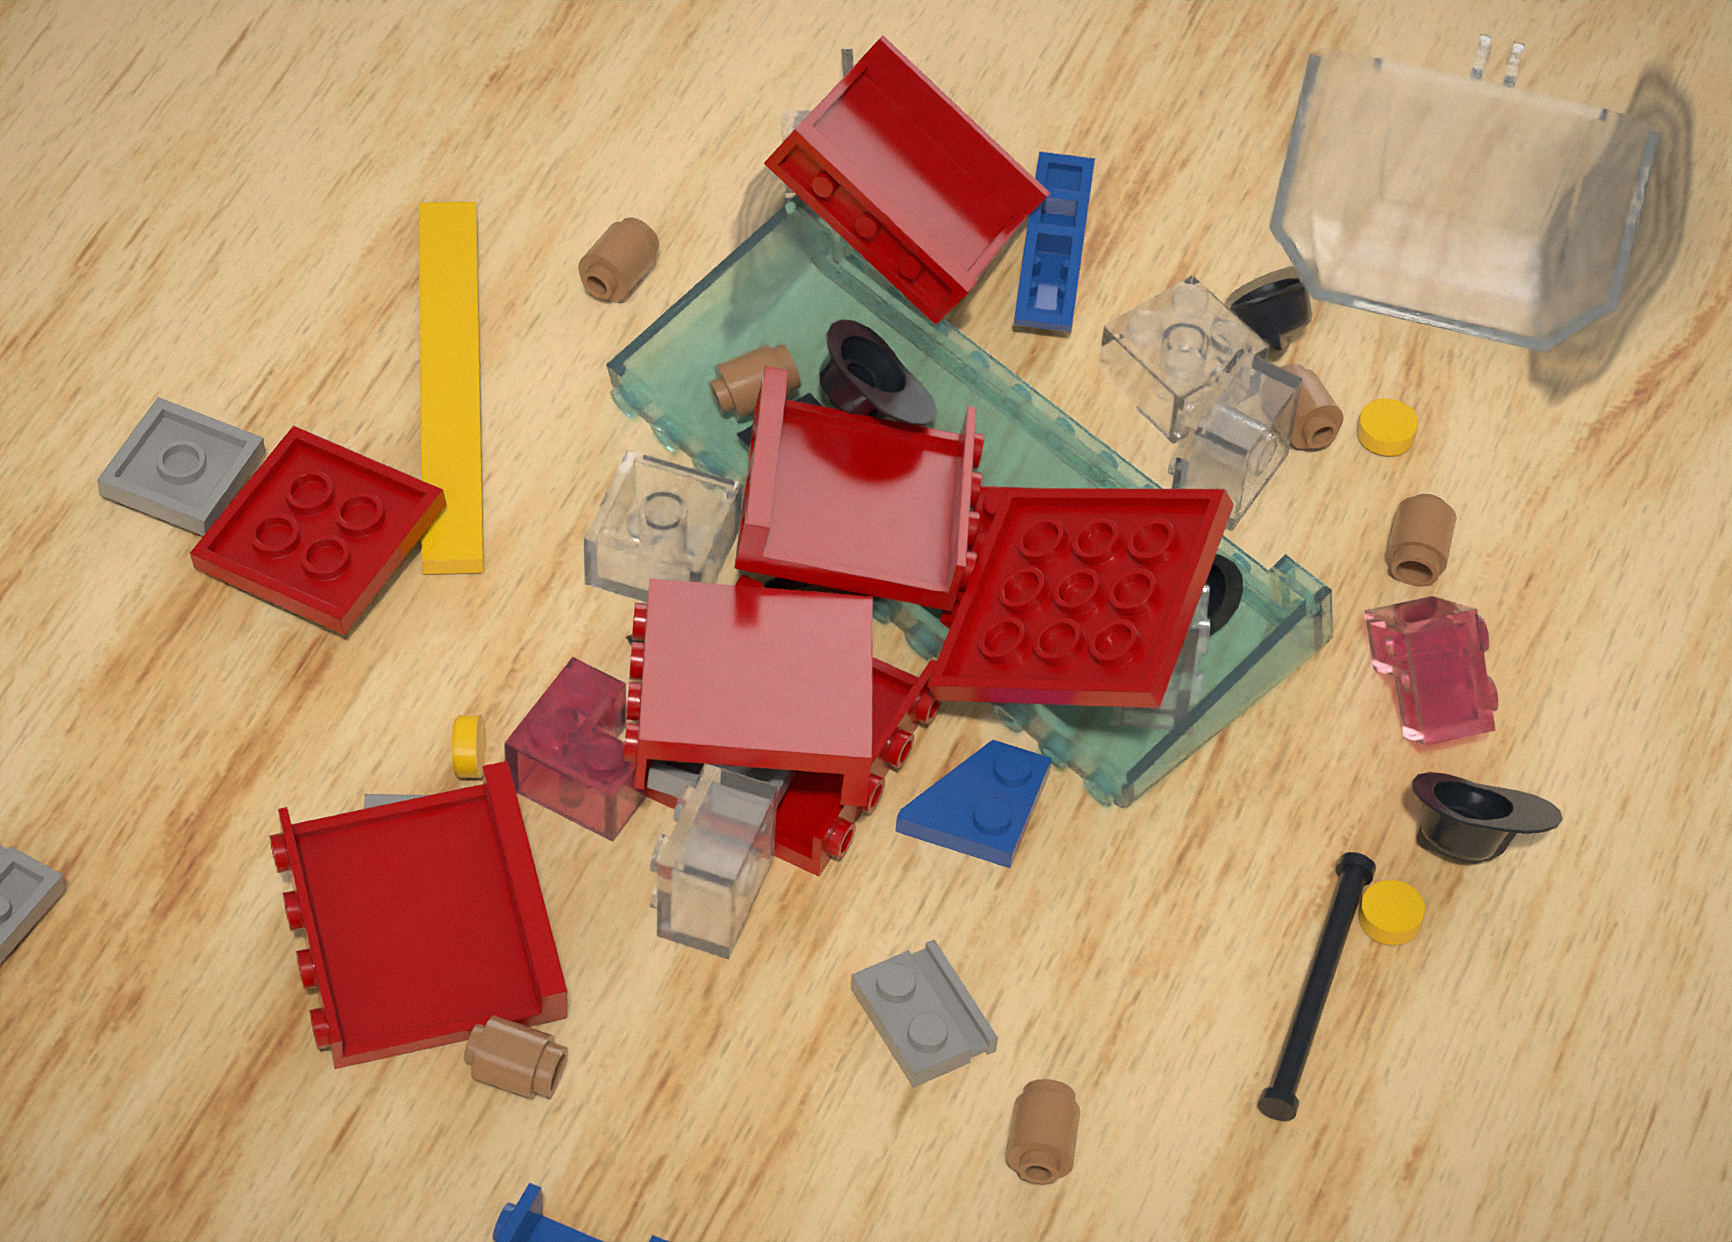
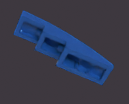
M1039 151L1035 179L1050 194L1029 215L1014 325L1064 332L1072 331L1095 158Z

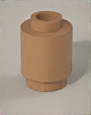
M632 217L625 218L622 222L611 224L579 261V274L587 291L600 299L610 301L624 299L656 261L659 240L653 229L645 222Z
M783 343L773 348L768 344H764L714 366L717 378L708 383L714 401L722 414L731 411L737 420L754 414L765 365L789 370L785 399L790 398L791 391L801 387V380L795 363Z
M1300 364L1282 366L1269 376L1264 386L1266 406L1293 446L1301 450L1322 448L1331 443L1342 426L1343 413L1318 376L1312 370L1305 369Z
M1419 494L1404 499L1397 507L1387 558L1391 564L1393 576L1405 584L1413 586L1433 584L1438 579L1439 574L1444 572L1447 567L1457 517L1452 507L1438 496Z
M493 1015L486 1026L476 1024L465 1048L464 1061L472 1064L471 1077L473 1079L529 1098H534L537 1093L550 1098L562 1077L568 1048L555 1043L554 1035Z
M1051 1079L1031 1081L1024 1086L1023 1093L1015 1100L1007 1162L1012 1169L1029 1182L1037 1184L1051 1183L1057 1178L1066 1176L1073 1169L1081 1111L1078 1103L1075 1101L1076 1094L1074 1090L1065 1083Z

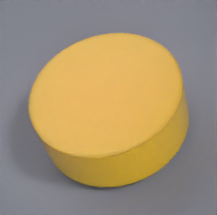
M1392 398L1376 399L1366 404L1362 409L1357 435L1362 445L1373 453L1383 456L1400 455L1407 452L1415 442L1419 424L1418 417L1409 405L1400 400Z
M458 715L454 719L451 753L453 771L458 778H482L485 730L482 715Z
M1398 880L1379 881L1371 885L1363 895L1359 910V922L1364 932L1379 943L1386 945L1405 944L1413 940L1421 930L1425 916V902L1421 894L1405 882Z

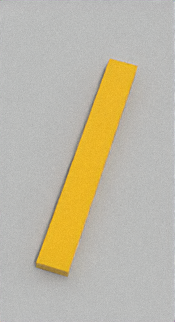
M476 201L419 202L421 480L443 489L447 504L422 535V574L484 573Z

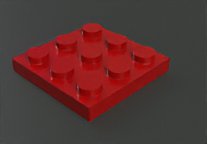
M293 425L192 549L190 557L195 569L345 635L447 505L444 491L439 487Z

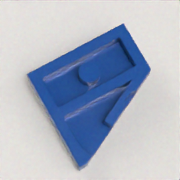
M991 740L900 809L896 818L895 832L1011 868L1049 777L1052 758Z

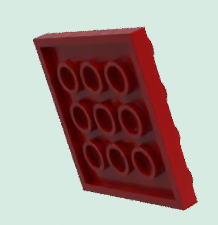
M1006 488L927 685L936 700L1160 708L1234 506L1226 489Z

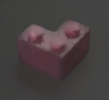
M1430 596L1364 610L1373 670L1395 677L1405 738L1427 746L1496 731L1493 712L1498 710V693L1494 681L1490 676H1487L1484 652L1489 649V633L1484 619L1478 615L1476 608Z
M572 657L504 743L505 761H508L517 794L612 842L646 799L647 760L644 789H634L636 762L623 761L625 742L618 739L626 728L625 682Z

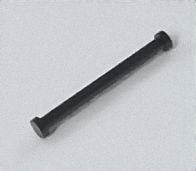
M1347 852L1339 858L1336 867L1339 881L1271 1086L1261 1092L1258 1101L1259 1110L1265 1116L1277 1121H1291L1296 1117L1300 1103L1295 1095L1363 887L1372 882L1376 871L1375 863L1361 853Z

